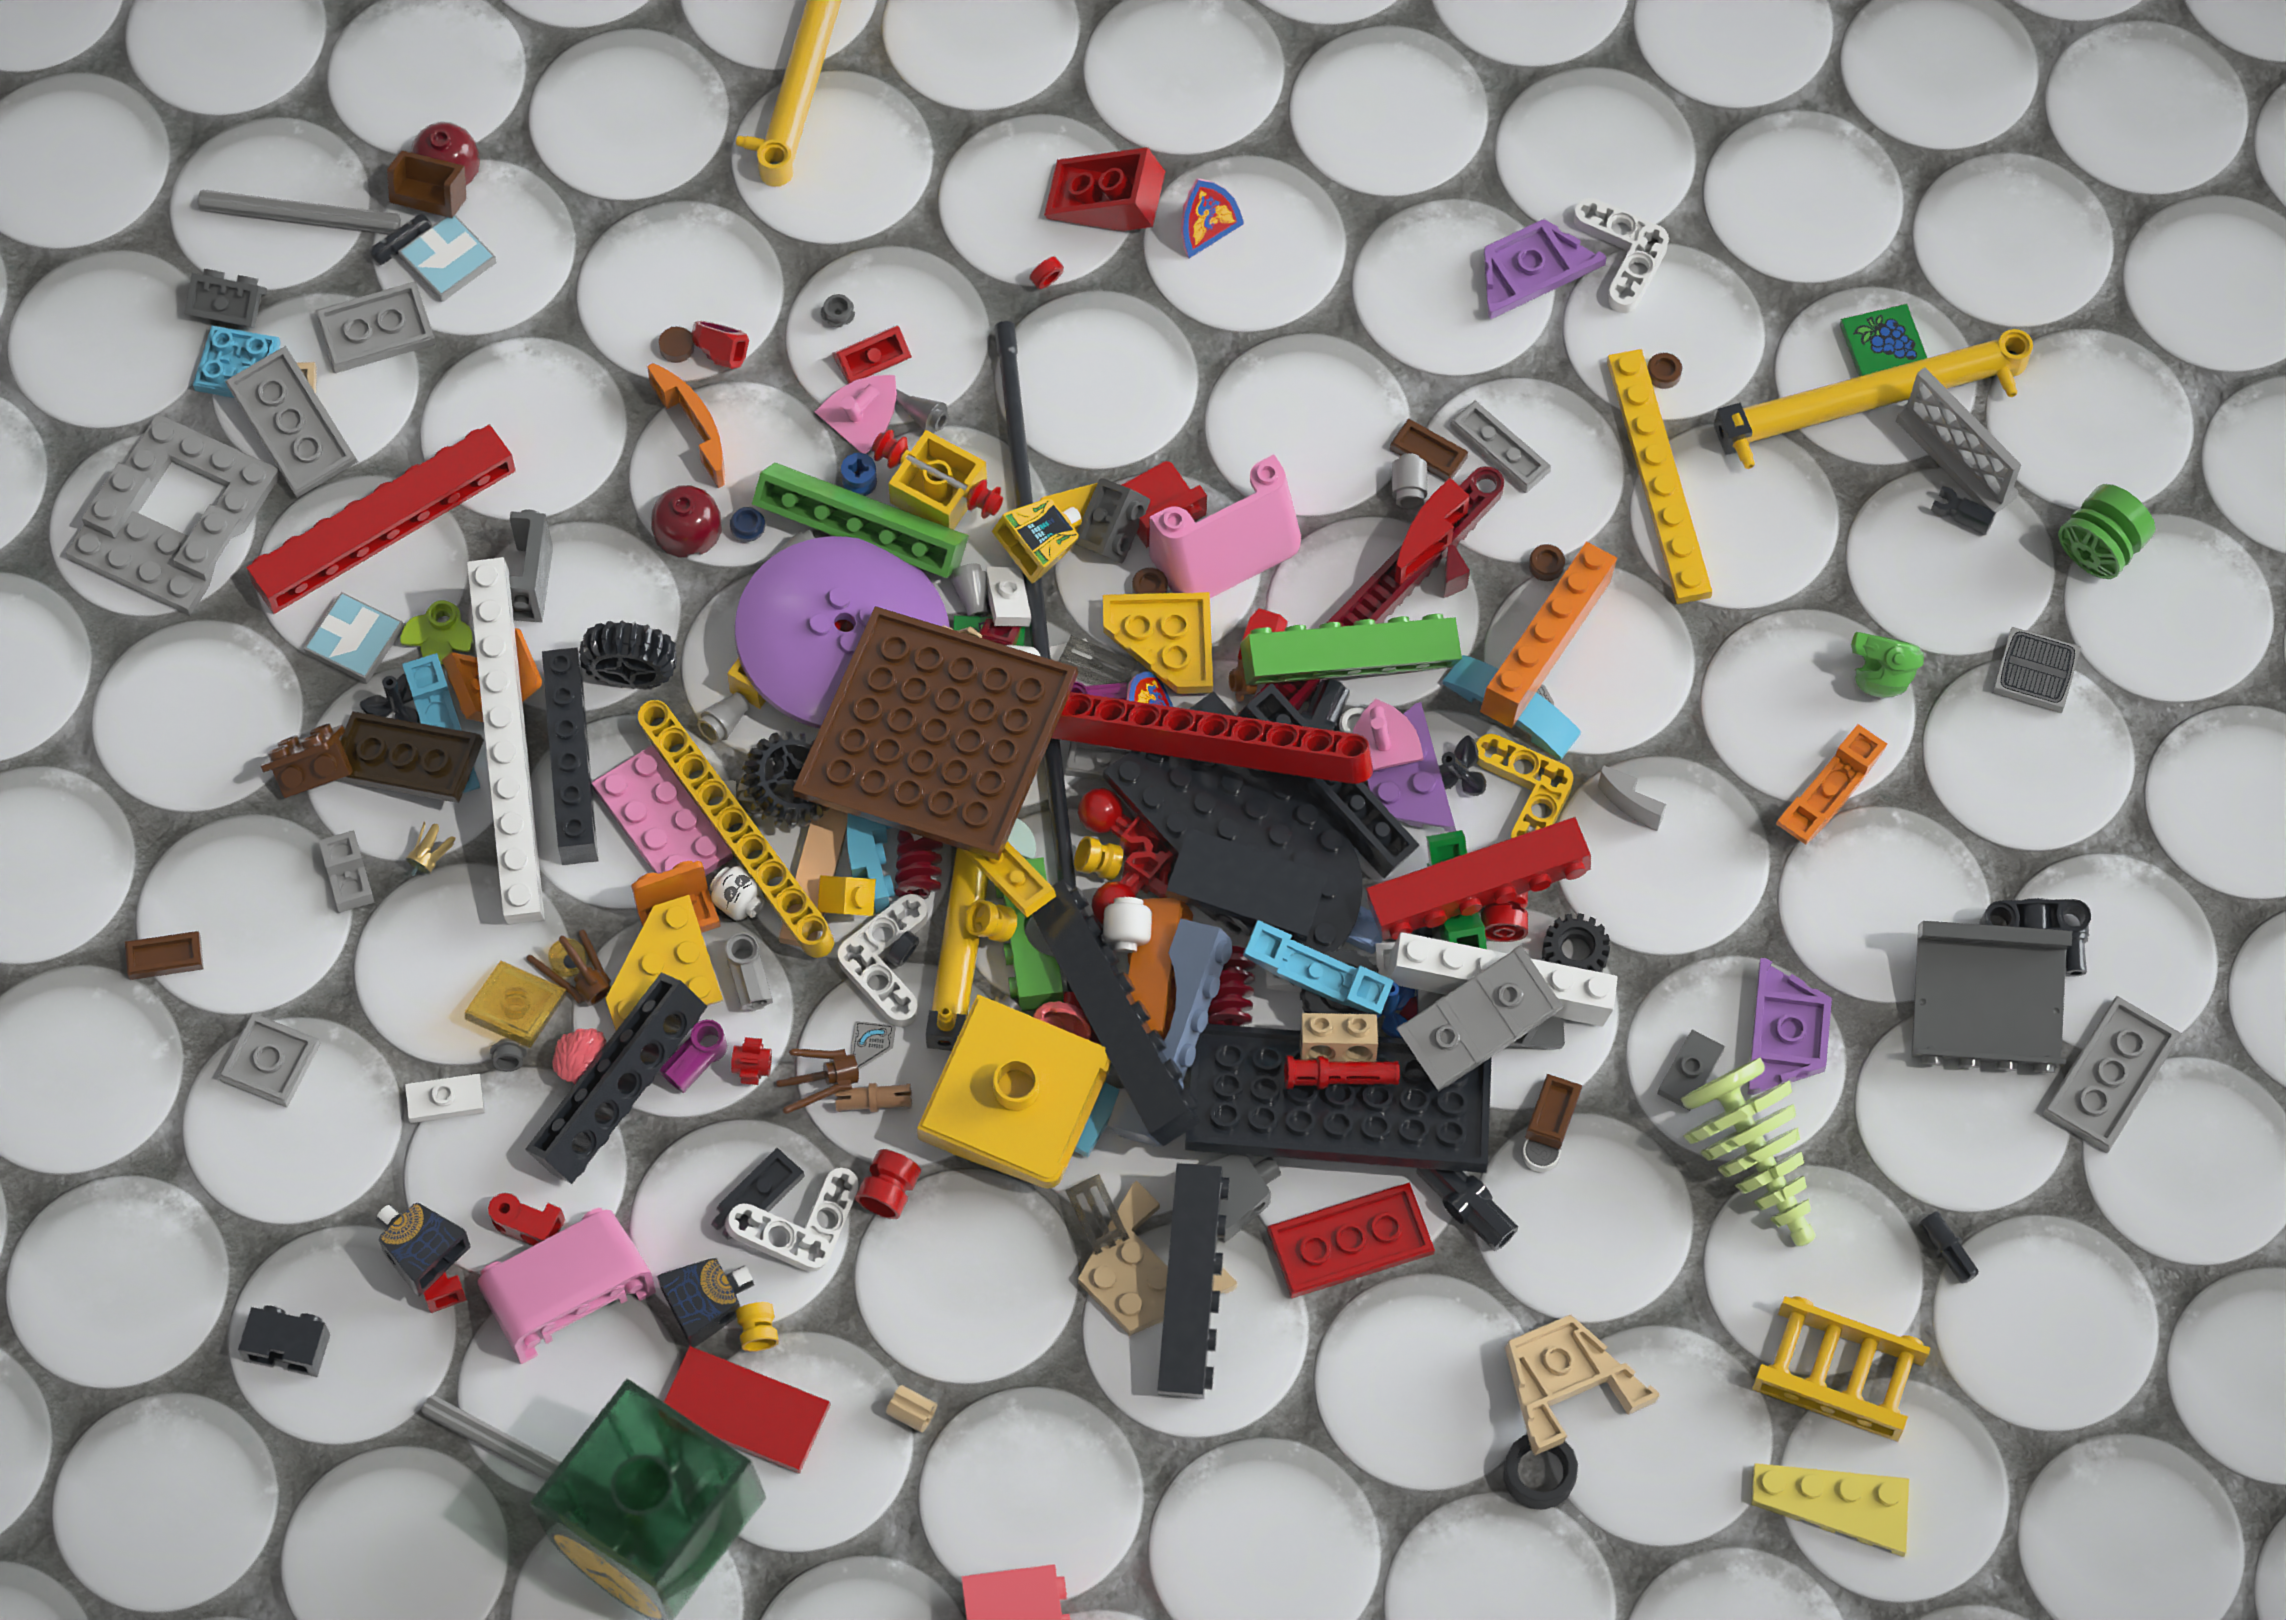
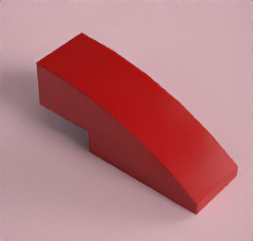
M1451 478L1432 494L1409 527L1396 565L1395 581L1399 585L1452 543L1453 524L1468 513L1470 496Z

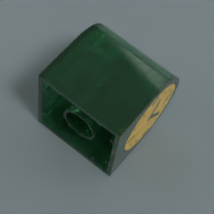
M627 1378L530 1501V1505L551 1543L570 1563L601 1589L649 1620H674L766 1500V1495L753 1462Z

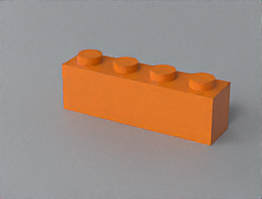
M1148 898L1142 900L1144 901L1143 905L1152 911L1151 938L1147 944L1137 946L1136 953H1128V963L1130 965L1128 977L1135 987V991L1131 993L1135 1002L1140 1000L1150 1014L1151 1019L1147 1021L1151 1031L1156 1029L1165 1041L1175 1011L1177 989L1174 967L1168 952L1180 919L1193 921V913L1183 901L1174 898Z

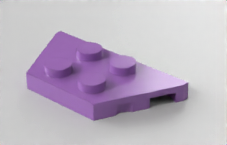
M1545 219L1485 246L1484 266L1489 318L1493 319L1605 266L1606 256L1600 251L1595 254L1580 245L1581 240L1571 234L1561 232L1556 225Z
M1421 702L1414 704L1403 715L1408 718L1416 729L1424 760L1373 771L1372 776L1367 782L1370 791L1399 822L1402 821L1410 826L1422 828L1423 825L1441 827L1446 832L1456 831L1423 707Z
M1761 958L1759 962L1750 1060L1761 1057L1765 1069L1761 1075L1748 1082V1095L1767 1091L1789 1080L1792 1083L1823 1073L1827 1064L1832 998L1818 989L1809 988L1803 980L1791 974L1789 977L1771 966L1772 961L1767 958Z

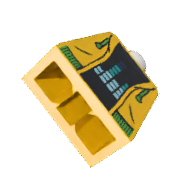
M1044 499L1006 512L991 532L1033 584L1070 551L1079 538L1074 528L1081 525L1082 518L1076 508L1070 506L1060 511L1052 500Z

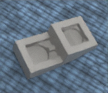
M1604 765L1598 784L1603 794L1632 819L1658 831L1663 820L1666 804L1635 792L1638 778Z
M354 830L318 840L339 913L375 903Z

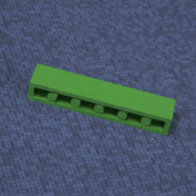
M776 462L760 472L752 505L828 534L859 538L890 552L910 565L944 578H948L954 569L960 567L969 537L967 534Z
M1438 613L1423 616L1422 620L1409 621V617L1400 616L1389 619L1388 623L1375 624L1374 619H1364L1354 622V626L1341 627L1340 622H1329L1321 624L1318 629H1306V625H1293L1286 627L1285 631L1272 632L1271 628H1257L1251 630L1250 634L1240 643L1246 685L1452 668L1462 659L1456 617L1444 618L1443 614Z

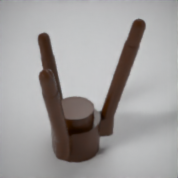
M584 929L579 930V936L593 968L585 965L565 936L559 937L560 943L580 971L573 979L576 983L575 987L533 955L527 956L528 962L571 994L577 1004H581L583 1001L589 1006L597 1004L608 995L611 989L609 985L611 979L604 972Z
M793 1048L789 1050L791 1056L830 1060L823 1063V1071L778 1080L776 1086H793L824 1079L827 1084H834L782 1109L783 1113L788 1114L840 1091L851 1090L852 1084L859 1081L857 1061L853 1054L846 1055L845 1049L828 1051Z

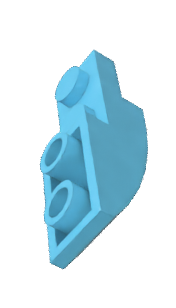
M848 813L847 844L851 875L853 878L876 879L874 908L876 914L881 913L890 906L889 897L895 896L891 876H884L881 868L882 864L887 863L883 843H888L886 829L892 827Z

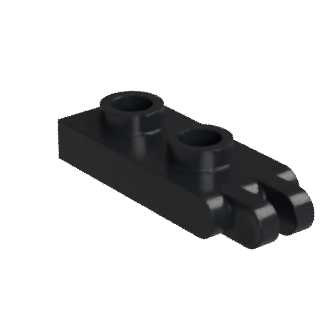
M776 1148L721 1201L716 1209L720 1214L715 1217L711 1225L716 1230L721 1229L725 1225L728 1214L739 1204H750L769 1212L805 1177L804 1171L781 1150ZM743 1214L740 1218H734L739 1222L738 1228L742 1231L748 1226L754 1227L748 1223L749 1216ZM725 1228L722 1232V1235L727 1240H730L732 1237L728 1234Z

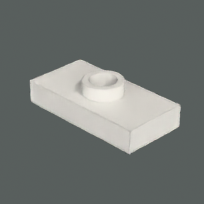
M986 567V587L994 626H1030L1031 613L1022 570L1019 567Z
M480 1074L405 1084L410 1123L485 1113Z

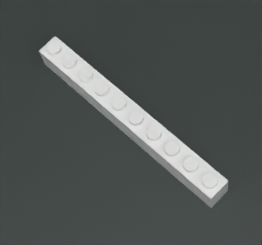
M504 557L468 561L503 916L508 925L545 920L509 570Z

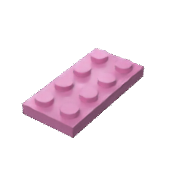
M653 745L592 782L593 790L654 873L660 874L671 870L676 864L683 861H701L706 876L733 859L731 850Z

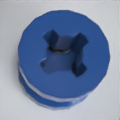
M853 453L843 460L841 465L843 487L863 496L871 494L877 485L876 464L874 460L864 453Z

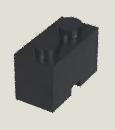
M265 1305L263 1309L251 1307L238 1351L244 1362L274 1368L275 1361L288 1363L287 1370L290 1372L318 1377L330 1333L325 1322H322L323 1320L320 1317L312 1314L302 1313L300 1317L288 1315L283 1309L275 1306Z

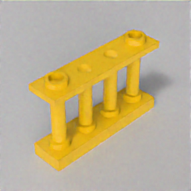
M1784 1296L1778 1315L1788 1318V1322L1773 1364L1769 1366L1761 1364L1752 1390L1898 1442L1908 1419V1416L1900 1414L1898 1406L1912 1363L1923 1366L1929 1355L1930 1347L1923 1345L1921 1340L1913 1336L1902 1335L1899 1337L1815 1307L1806 1298ZM1803 1324L1825 1332L1811 1375L1805 1379L1791 1375L1788 1370ZM1839 1337L1861 1344L1847 1389L1842 1392L1827 1388L1826 1383H1824ZM1876 1350L1898 1358L1883 1404L1879 1405L1866 1402L1861 1396Z

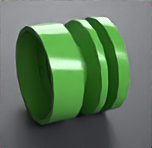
M2102 484L2097 486L2084 500L2081 509L2075 511L2070 519L2060 527L2058 536L2066 554L2079 567L2098 578L2110 580L2117 577L2122 572L2124 566L2131 562L2133 555L2148 543L2153 537L2156 528L2150 512L2138 498L2116 485Z

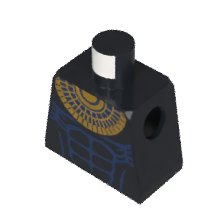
M414 1203L403 1214L392 1205H387L376 1217V1223L385 1229L378 1239L384 1255L418 1297L471 1248L467 1233L463 1228L420 1203Z
M717 1258L707 1259L657 1276L660 1289L689 1346L694 1348L737 1318L736 1310L740 1307V1303L736 1295L755 1286L745 1265L725 1275Z

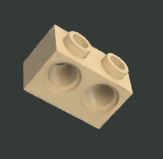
M1302 1013L1300 1059H1316L1317 1056H1324L1328 1058V1061L1376 1062L1378 1048L1377 1014Z

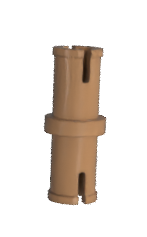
M869 1083L868 1087L840 1091L835 1093V1097H837V1100H835L836 1110L841 1112L870 1109V1112L873 1113L879 1112V1108L912 1107V1099L910 1098L912 1096L911 1084L878 1086L877 1083Z

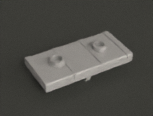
M1519 945L1512 952L1474 975L1473 978L1437 1000L1430 1007L1406 1023L1398 1026L1397 1030L1437 1090L1440 1091L1558 1013L1563 1008V1005L1522 945Z

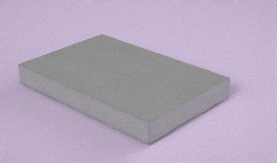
M416 281L315 310L335 373L436 344Z

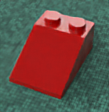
M1148 147L1057 159L1044 215L1050 220L1118 231L1151 228L1154 225L1165 170Z

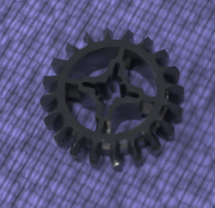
M623 620L620 623L607 621L606 624L598 623L595 624V627L587 628L586 634L583 635V641L580 642L581 667L586 670V674L595 676L597 681H606L608 685L615 684L621 688L625 686L633 689L636 687L648 689L650 685L657 687L661 686V683L668 682L670 677L673 676L674 669H676V643L671 640L669 635L662 634V630L651 629L648 624L643 626L636 622L626 623Z
M791 730L786 731L782 738L776 732L770 735L769 740L765 738L759 740L756 744L757 748H752L748 752L749 760H746L742 765V770L747 774L741 777L740 782L749 786L744 791L743 797L754 798L755 800L751 804V810H757L760 807L764 811L761 815L762 820H766L770 815L773 816L775 827L780 826L784 820L789 829L794 828L798 822L802 827H806L811 823V819L814 821L820 820L823 816V811H828L830 808L794 797L793 793L794 781L798 779L815 740L810 744L806 743L805 733H800L795 740ZM773 758L775 775L766 781L765 764L767 760ZM776 795L781 796L782 798H784V800L778 798Z

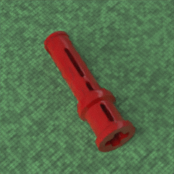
M1286 1056L1284 1062V1084L1286 1089H1293L1294 1086H1316L1317 1089L1323 1090L1329 1084L1398 1085L1400 1078L1398 1061L1337 1062L1328 1061V1058L1324 1056H1317L1316 1059H1294L1293 1056Z

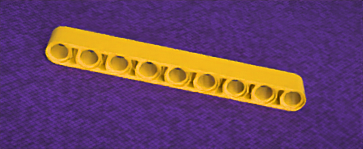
M650 700L644 703L639 709L638 720L648 740L723 839L740 865L756 881L765 899L804 952L814 958L828 955L833 949L834 937L822 914L669 707L659 700ZM664 718L661 724L650 726L655 719ZM683 744L679 751L670 752L673 746ZM698 770L703 771V773L698 778H689L693 772ZM723 797L719 804L708 805L713 798ZM736 823L743 824L738 831L728 832L732 825ZM762 850V854L758 858L748 859L751 852ZM782 877V881L778 885L767 886L772 878ZM792 905H803L798 912L787 913ZM815 931L823 932L819 939L815 941L807 940L811 933Z

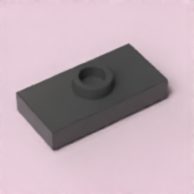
M1692 1029L1661 1083L1657 1094L1687 1109L1683 1105L1681 1098L1706 1084L1725 1046Z

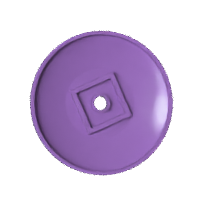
M842 536L820 537L794 544L780 551L767 560L754 573L747 583L738 604L735 619V644L740 664L757 692L784 715L802 724L820 729L875 606L939 626L945 625L950 627L948 615L938 591L918 567L910 565L890 552L859 538ZM845 619L853 624L854 629L849 632H842L836 628L834 623Z

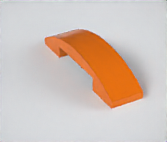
M654 363L648 365V376L652 388L666 409L678 403L681 405L704 441L699 445L701 463L718 488L724 486L725 466L720 436L706 405L694 390L674 373Z
M1857 724L1838 747L1831 761L1801 797H1796L1777 820L1776 825L1805 845L1809 843L1849 799L1888 744Z

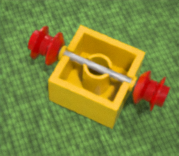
M892 429L888 430L885 434L881 432L873 442L872 451L875 452L874 460L876 462L880 461L883 457L888 459L887 467L889 469L901 464L888 483L890 503L953 530L967 510L971 512L975 508L981 509V518L986 519L989 515L994 516L999 511L1003 503V497L1000 496L1001 488L997 486L992 491L987 489L986 461L928 430L924 431L911 451H908L907 437L904 436L898 441L895 440Z

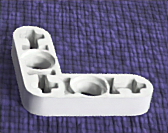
M1585 198L1577 204L1575 209L1574 223L1576 227L1584 233L1629 251L1611 283L1608 295V303L1613 310L1620 313H1629L1638 306L1666 253L1669 241L1668 233L1657 224L1603 201ZM1590 211L1596 213L1590 220L1584 218ZM1605 217H1607L1606 227H1603L1602 222L1604 223ZM1616 223H1624L1629 226L1631 231L1628 234L1619 235L1612 230V226ZM1652 238L1658 240V243L1653 245L1649 255L1645 252L1647 241L1650 242ZM1633 263H1642L1647 267L1648 271L1643 275H1637L1630 271L1629 266ZM1627 283L1632 285L1629 296H1626L1624 300L1618 298L1619 295L1623 294Z
M908 894L899 898L847 938L838 949V961L842 971L887 1021L897 1027H907L917 1019V999L882 959L888 955L897 940L907 930L915 934L927 922V904L923 898L914 894ZM908 907L910 910L918 908V917L914 918L909 915L904 918L905 908ZM899 921H901V926L903 930H899V927L897 925ZM879 927H887L894 933L889 941L883 943L877 942L872 935ZM852 951L854 954L861 952V961L866 967L863 973L861 966L856 960L852 959L848 962V952ZM874 975H883L889 981L884 989L878 991L872 990L867 983ZM893 992L894 999L901 1006L908 1003L907 1014L901 1011L895 1014L894 1002L889 998Z
M836 1168L832 1170L822 1182L804 1228L745 1203L737 1205L728 1214L725 1221L726 1231L735 1240L804 1271H818L831 1257L857 1194L858 1179L849 1169ZM839 1178L845 1180L844 1187L849 1189V1191L844 1190L836 1203L829 1201L836 1190V1186L831 1182H836ZM821 1210L832 1212L836 1218L835 1227L832 1229L822 1228L817 1222V1213ZM743 1214L749 1216L748 1223L758 1228L762 1221L767 1223V1225L762 1230L760 1239H758L755 1235L759 1230L748 1226L742 1231L738 1228L739 1222L734 1218H740ZM774 1228L785 1231L788 1237L787 1245L780 1248L773 1246L768 1238L769 1231ZM799 1237L801 1241L797 1246L809 1249L811 1245H815L818 1247L817 1254L821 1258L817 1257L812 1262L807 1259L808 1252L800 1248L794 1254L789 1251L796 1243V1238Z

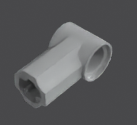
M745 932L732 935L726 944V956L742 1011L763 1009L768 1004L773 1003V999L760 957L758 942L751 934ZM740 949H747L752 952V955L747 959L740 960L734 957V954Z

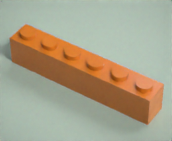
M1586 541L1488 684L1480 710L1481 713L1512 729L1610 584L1617 557Z

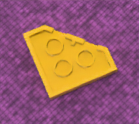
M1210 592L1103 595L1104 634L1175 693L1213 692Z
M689 895L653 906L605 998L615 1031L661 972L682 981L707 1006L723 1001Z

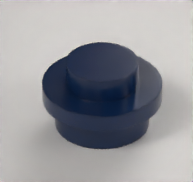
M752 507L738 509L730 520V530L733 536L745 542L758 539L765 531L764 516Z

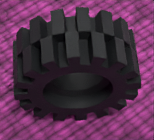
M1572 913L1566 914L1564 921L1559 917L1554 921L1553 927L1551 925L1548 927L1543 942L1542 959H1545L1546 962L1602 973L1608 961L1610 938L1608 934L1604 935L1605 927L1602 924L1598 927L1595 926V918L1590 917L1589 921L1583 920L1584 914L1578 913L1577 919L1572 918ZM1571 938L1581 939L1588 944L1590 954L1585 959L1579 961L1569 959L1562 951L1563 943Z

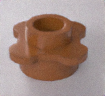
M1238 660L1236 669H1232L1229 673L1228 682L1230 690L1235 692L1236 700L1242 702L1244 695L1256 693L1258 684L1246 685L1243 661Z

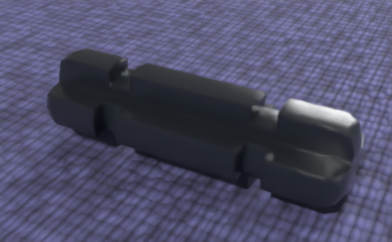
M424 214L417 215L410 220L412 224L406 223L384 238L386 242L382 243L380 241L370 248L372 258L379 265H383L392 259L391 254L396 256L399 254V250L432 227L430 220Z

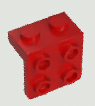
M1164 461L1122 484V486L1130 488L1150 499L1146 514L1139 518V528L1136 533L1146 548L1149 547L1150 516L1169 507H1180L1186 510L1194 522H1197L1207 514V494L1203 488L1198 485L1190 489L1177 469L1169 461Z

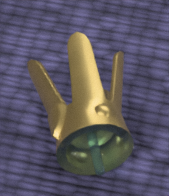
M423 822L416 846L406 858V861L414 867L411 875L414 876L417 870L430 875L432 869L436 866L435 863L454 845L453 842L456 837L451 836L447 838L430 854L437 838L439 826L438 824H433L420 844L426 825Z

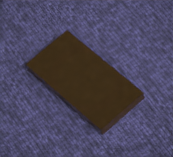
M352 711L340 742L353 772L349 776L337 779L336 781L459 803L484 739L477 733Z

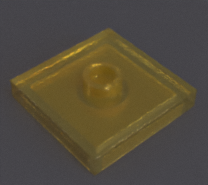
M500 961L465 1010L464 1019L531 1048L565 999L566 989Z

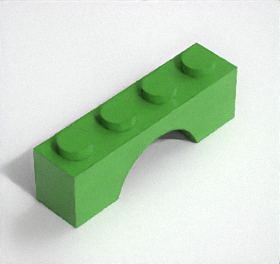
M1044 857L1026 859L1047 881ZM995 885L996 898H1004V905L1011 907L1017 915L1016 931L1009 939L1010 943L1003 944L1006 966L1013 965L1015 976L1008 977L1010 998L1018 999V1004L1022 1011L1038 1009L1041 1005L1048 1002H1063L1060 967L1055 957L1037 950L1029 942L1025 934L1026 926L1033 917L1032 914L1026 917Z

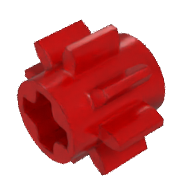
M745 1037L742 1046L734 1045L731 1073L740 1074L739 1077L742 1084L759 1085L761 1076H770L772 1049L764 1048V1044H762L763 1039Z

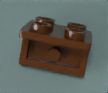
M330 723L311 730V736L299 740L298 736L294 735L278 742V747L267 753L269 757L260 765L263 773L270 770L273 771L284 798L349 776L353 772L339 739L344 734L345 729L343 725L332 728Z

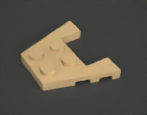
M1137 1180L1130 1187L1078 1277V1284L1129 1336L1163 1322L1168 1266L1134 1233L1138 1227L1160 1209V1203ZM1223 1268L1222 1276L1215 1275L1213 1290L1220 1291V1294H1227L1237 1288L1238 1282Z
M1572 1315L1509 1340L1505 1347L1530 1446L1534 1455L1562 1444L1567 1438V1434L1549 1408L1554 1404L1605 1382L1608 1383L1628 1415L1656 1403L1660 1397L1657 1390L1651 1385L1647 1388L1634 1377L1636 1372L1626 1363L1620 1364L1605 1351L1607 1346Z

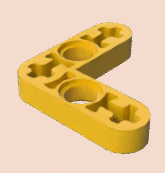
M1485 734L1480 737L1476 742L1479 751L1478 766L1532 791L1512 830L1510 839L1528 833L1530 825L1535 830L1555 824L1571 792L1574 778L1570 768L1499 735ZM1491 746L1497 748L1496 754H1493L1491 758L1485 756V750H1489ZM1507 753H1510L1508 765L1504 766L1503 761L1506 759ZM1525 759L1532 763L1534 769L1528 774H1521L1515 770L1513 764L1518 760ZM1540 767L1544 768V774L1541 775V779L1538 781L1536 779ZM1556 776L1562 777V783H1559L1557 787L1551 785V779L1554 780ZM1543 803L1550 807L1552 813L1547 818H1538L1532 813L1531 808L1536 804Z

